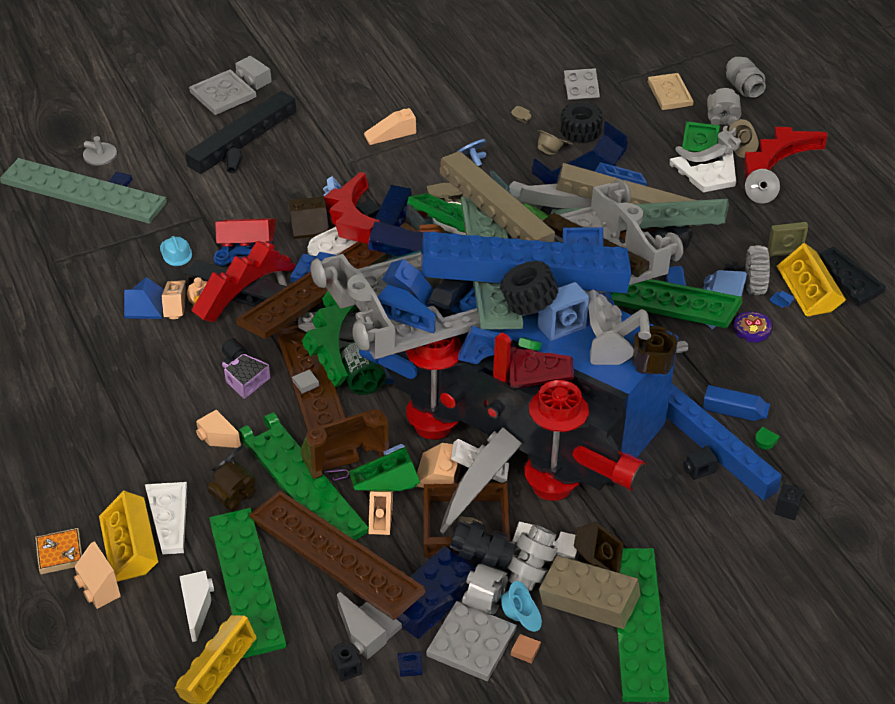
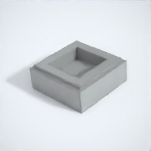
M310 369L292 377L293 383L301 393L319 386V381Z

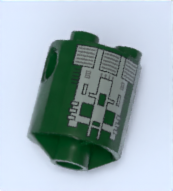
M355 342L339 349L342 363L348 374L346 380L353 393L368 395L376 392L384 385L386 374L383 366L361 357Z

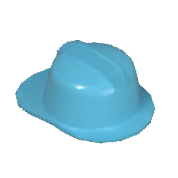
M171 236V238L165 240L160 245L162 256L169 265L182 266L188 263L192 257L188 242L181 237Z
M520 581L513 582L510 585L509 591L501 595L502 608L505 615L515 621H520L529 631H538L541 628L542 620L537 606L532 600L527 587Z

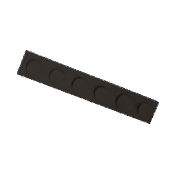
M552 213L543 220L555 232V235L563 238V228H583L556 213ZM603 238V246L620 247ZM628 251L631 274L638 278L649 269L650 262Z

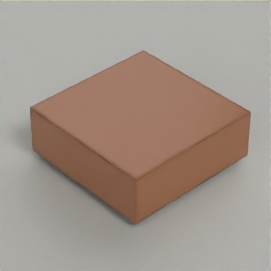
M520 634L511 650V656L532 664L541 642Z

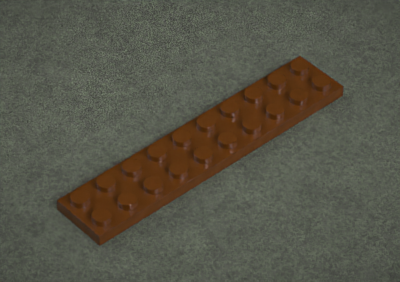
M356 242L339 253L343 254L356 269L379 264L389 258L388 251L362 242ZM311 272L236 318L237 325L266 339L323 302L322 298L328 290L326 287H318L311 277Z
M298 323L286 325L277 331L276 336L308 432L313 428L344 419L345 415L336 389L331 380H329L323 365L319 362L318 356L310 357L308 351L303 346L302 339L307 332L300 329ZM310 369L319 381V386L301 393L293 383L292 377ZM356 448L327 457L328 466H323L322 470L359 462Z
M282 491L276 493L249 515L260 528L392 620L399 617L426 593L424 586Z

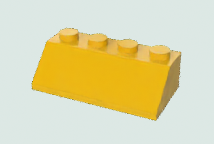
M803 243L777 265L778 270L806 316L832 312L846 301L818 253L807 244Z
M123 491L99 516L107 561L114 570L117 582L146 575L158 563L144 497Z
M231 615L227 621L221 624L219 632L213 639L207 642L201 655L193 660L187 673L177 681L175 690L180 698L190 704L208 703L257 639L246 616Z

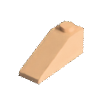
M410 108L396 111L367 130L364 136L369 145L415 134L416 117Z
M186 280L167 281L162 293L164 317L178 319L180 316H183Z

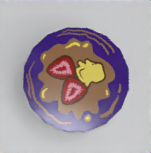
M758 312L741 313L734 321V332L739 338L743 337L748 342L764 341L772 331V323L769 318Z

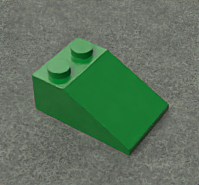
M406 447L349 471L355 490L402 491L412 489L421 483Z

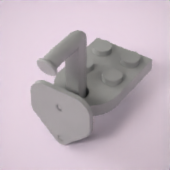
M593 289L587 293L589 296L590 323L596 335L590 349L591 364L620 365L631 358L634 352L633 346L624 339L625 335L640 326L639 338L644 340L651 338L648 313L643 309L639 310L622 322L620 309L616 305L613 306L604 295L598 294Z

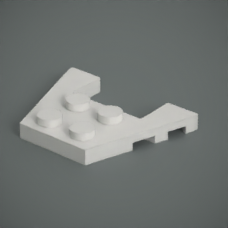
M733 151L729 155L718 157L720 161L692 167L682 156L670 159V166L676 167L681 175L689 177V181L702 192L734 187L736 185Z

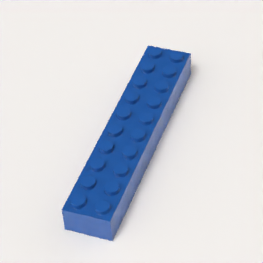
M423 232L421 274L424 277L500 283L510 269L527 261L537 260L549 266L558 288L576 282L583 290L594 289L595 291L627 293L631 268L627 248L459 235L456 233Z

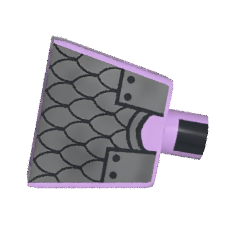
M242 354L235 360L227 357L222 363V366L225 368L226 382L244 399L270 379L269 365L246 354Z

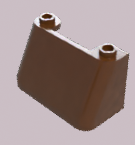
M373 409L309 430L301 446V456L311 477L314 479L322 476V467L328 466L327 457L363 446L366 453L370 452V450H375L378 452L379 457L383 456L384 451L389 449L388 420L382 411Z

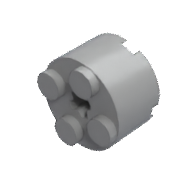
M721 88L717 89L716 93L708 96L707 110L711 124L731 126L733 122L740 119V96L734 90Z
M478 564L475 572L470 571L467 584H469V587L463 596L462 603L494 615L500 606L496 603L506 591L508 577L505 575L507 573L484 564Z

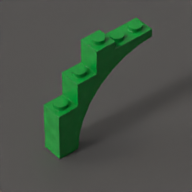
M327 291L322 298L326 308L317 311L312 319L315 329L308 330L302 342L310 357L318 356L319 362L327 372L329 380H331L334 387H337L348 376L339 350L341 324L344 318L358 309L355 304L340 309L329 291Z

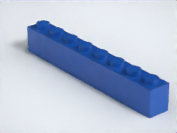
M671 383L666 418L701 448L708 445L717 461L763 501L777 493L782 475Z

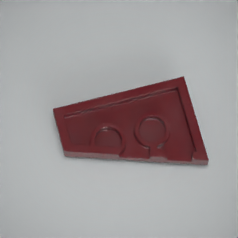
M511 346L510 383L512 388L540 385L553 380L574 379L573 358L571 356L548 352L542 353Z

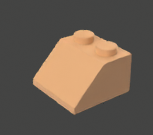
M441 443L422 454L417 471L421 483L417 484L416 487L424 488V484L457 483L462 464L451 460L453 444Z
M95 541L90 543L75 565L77 575L74 576V579L79 588L83 587L85 589L83 592L89 603L93 602L98 609L121 596L114 570Z

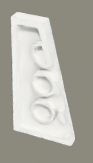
M187 483L145 484L162 554L184 553Z

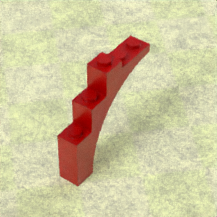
M775 127L773 139H760L758 152H745L743 163L745 181L753 171L758 169L770 170L777 162L789 155L802 151L825 149L827 132L793 131L792 127ZM764 182L760 184L761 188H765Z
M359 172L342 188L332 189L324 196L327 212H330L332 222L336 225L340 238L373 245L383 236L380 220L370 218L356 208L358 200L369 188L366 174L363 172Z
M257 240L248 257L240 258L235 256L226 273H212L191 311L203 320L215 323L228 303L247 285L272 272H293L296 265L291 262V257L279 254L280 252L274 249V244L269 241L261 242Z

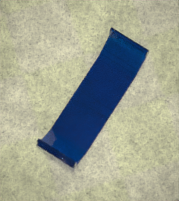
M606 121L604 122V134L595 148L567 164L590 171H595L600 162L615 166L616 162L627 150V136ZM535 158L533 159L532 174L545 184H557L562 166L551 171Z

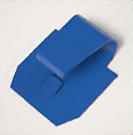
M781 291L776 292L769 300L783 308L784 306L788 307L794 301V297Z

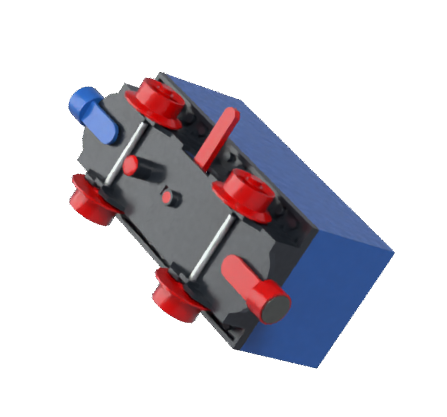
M474 285L450 311L435 306L443 318L464 312L459 309V302L474 288ZM589 308L586 328L552 341L538 327V313L522 316L523 329L490 330L500 333L495 337L494 355L482 359L479 364L458 360V353L469 332L378 359H374L369 350L359 349L361 357L386 367L388 373L395 380L396 389L410 395L411 400L406 407V417L409 423L414 426L417 434L427 439H441L449 435L459 421L488 435H491L494 431L498 433L502 428L506 429L522 443L518 450L529 456V460L525 465V478L529 485L532 486L536 495L548 501H558L566 498L580 482H584L598 490H601L606 483L611 486L618 484L630 491L639 485L645 473L646 463L637 457L666 422L674 370L673 364L668 374H642L636 371V366L631 358L620 365L591 364L590 349L596 335L591 327ZM621 311L622 322L630 316H632L626 312ZM640 326L624 336V339L632 346L635 334L640 332ZM525 336L542 342L541 349L536 352L571 356L573 358L574 379L553 380L540 385L512 388L510 383L511 346L526 350L527 348L518 345L520 337Z

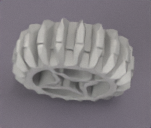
M750 246L747 250L745 264L747 276L745 282L749 294L760 295L765 294L767 291L770 276V257L765 246Z

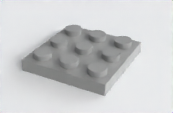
M231 69L189 87L190 93L214 115L256 97V92Z
M456 601L427 649V657L488 682L515 634L517 625Z

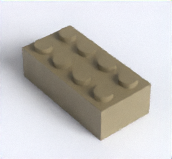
M558 555L539 588L543 605L621 629L625 628L641 595L637 578Z

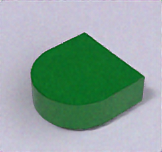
M523 336L520 337L518 345L539 351L542 342Z
M762 427L756 433L755 444L761 449H771L779 441L780 436Z

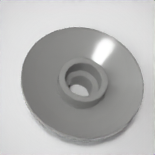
M767 169L753 171L745 181V192L756 203L764 204L771 202L776 198L780 190L778 177ZM764 182L766 188H761L760 184Z

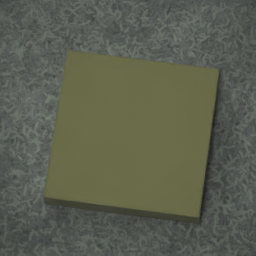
M807 222L771 226L767 248L769 257L790 255L805 243L808 231Z

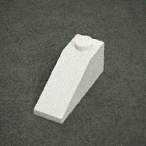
M206 571L179 576L192 642L198 639L212 601L210 592L214 591L212 578L207 579Z

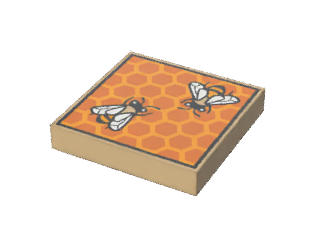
M78 528L35 537L40 574L73 568L82 556Z

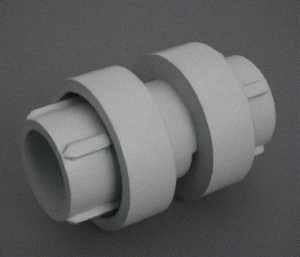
M734 57L727 63L726 77L741 95L754 98L764 92L766 87L765 75L749 58Z
M533 524L529 533H521L516 544L521 549L519 555L513 554L507 567L512 571L508 579L510 583L520 581L527 587L528 591H532L536 582L542 583L548 572L543 566L545 560L553 561L558 549L553 545L556 537L554 532Z

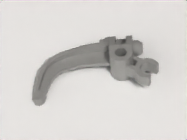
M724 126L723 131L718 134V144L701 152H689L677 146L676 152L689 161L704 162L722 155L731 154L733 150L739 149L741 141L739 138L734 137L736 135V128L733 127L732 131H728V126Z

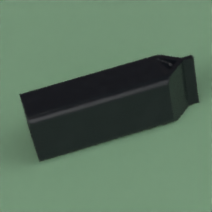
M443 279L433 290L427 303L450 311L473 286V281Z

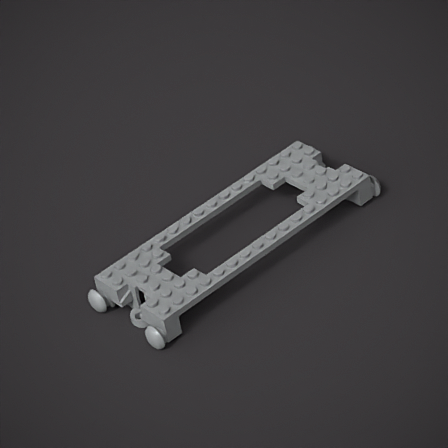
M616 179L613 184L608 183L593 187L590 207L560 214V216L583 228L603 227V238L620 247L627 248L628 251L649 261V269L638 278L631 274L629 285L668 274L670 259L678 261L683 255L681 239L674 233H667L664 238L656 235L655 239L648 232L643 233L639 227L643 220V210L639 206L629 203L631 191L626 181ZM626 230L625 243L622 244L619 241L620 231ZM507 233L508 239H513L511 235ZM555 235L554 242L563 243V238ZM421 252L360 269L354 268L343 254L324 258L322 261L315 258L311 262L310 271L314 283L318 287H326L340 309L356 304L361 311L356 313L357 321L353 324L352 329L353 339L360 350H369L374 359L467 333L470 331L471 326L480 328L477 308L443 318L435 306L427 307L436 314L434 334L387 317L378 299L379 294L387 286V283L382 278L390 264L401 259H405L421 272ZM596 291V292H597L598 294H600V293H604V292H606V291Z

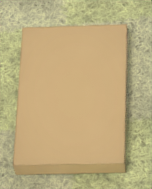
M679 73L648 77L647 82L662 110L693 106L694 101Z

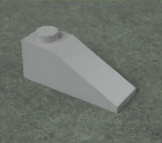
M339 592L337 594L338 608L350 642L353 644L358 655L362 654L368 660L387 644L386 630Z

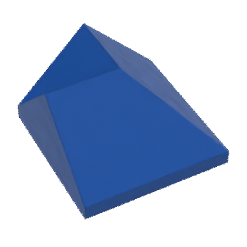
M145 277L131 290H124L125 319H162V293L164 288Z

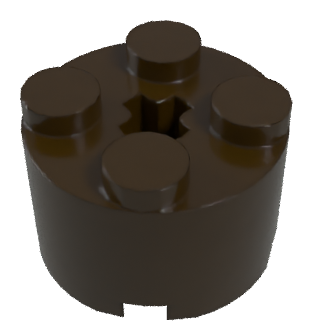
M650 326L651 338L647 340L639 338L637 332L634 336V351L631 357L633 364L636 366V371L642 374H668L674 364L677 348L676 336L673 333L670 335L666 332L667 329L660 326Z
M236 461L235 464L228 462L219 468L213 475L216 478L213 484L209 482L208 493L232 512L239 508L241 501L245 498L250 499L256 492L254 489L255 477Z

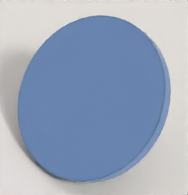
M486 140L475 141L458 151L464 155L470 153L474 163L479 167L482 165L480 159L485 158L486 153L484 151L477 153L476 150L485 145Z

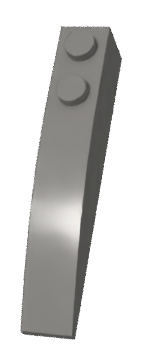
M557 184L522 186L518 200L521 202L555 208L590 207L592 199L556 190Z
M502 428L498 433L494 431L487 439L489 442L487 446L482 444L475 452L477 455L476 459L462 477L448 505L440 529L442 534L522 444L506 429Z

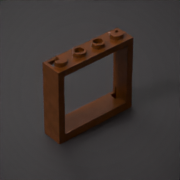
M458 483L424 484V557H458L459 551L450 548L449 545L452 537H431L430 502H450ZM488 483L473 501H501L502 533L507 534L506 540L510 541L507 483Z

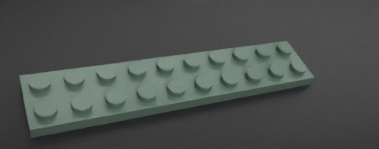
M20 158L0 177L2 184L149 224L167 203L166 197Z
M461 197L466 235L508 239L504 228H501L492 218H489L470 199ZM473 281L480 329H523L522 315L513 313L509 308L500 289L501 283Z
M728 199L635 205L643 210V220L639 227L647 229L649 227L719 225L726 221L729 202ZM586 207L552 209L551 214L556 213L560 215Z

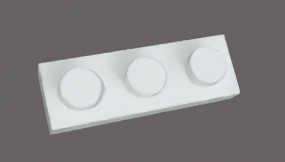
M457 439L453 443L451 460L469 468L477 457L475 452L478 448ZM506 462L492 479L500 483L507 481L509 463Z

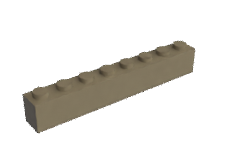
M458 151L441 158L440 174L485 212L489 218H492L501 228H504L513 239L554 242L555 232L462 152Z
M563 163L556 190L592 199L593 187L608 183L613 184L619 178ZM626 181L631 191L629 203L632 204L697 201Z

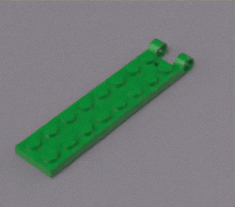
M274 412L263 416L264 423L269 430L254 437L248 425L237 430L240 440L248 447L286 495L354 540L369 533V527L323 473L320 477L314 479L311 477L302 459L301 447L280 424Z

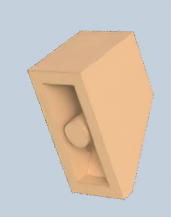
M217 410L196 421L198 437L202 441L205 440L209 446L234 448L241 446L239 432Z
M370 491L369 534L390 535L393 491Z

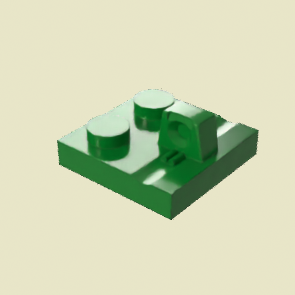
M686 122L682 148L689 152H701L713 147L718 142L720 125Z

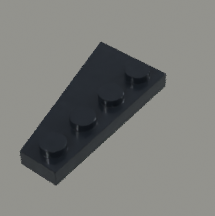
M834 246L820 253V258L826 268L857 306L885 292L886 286Z

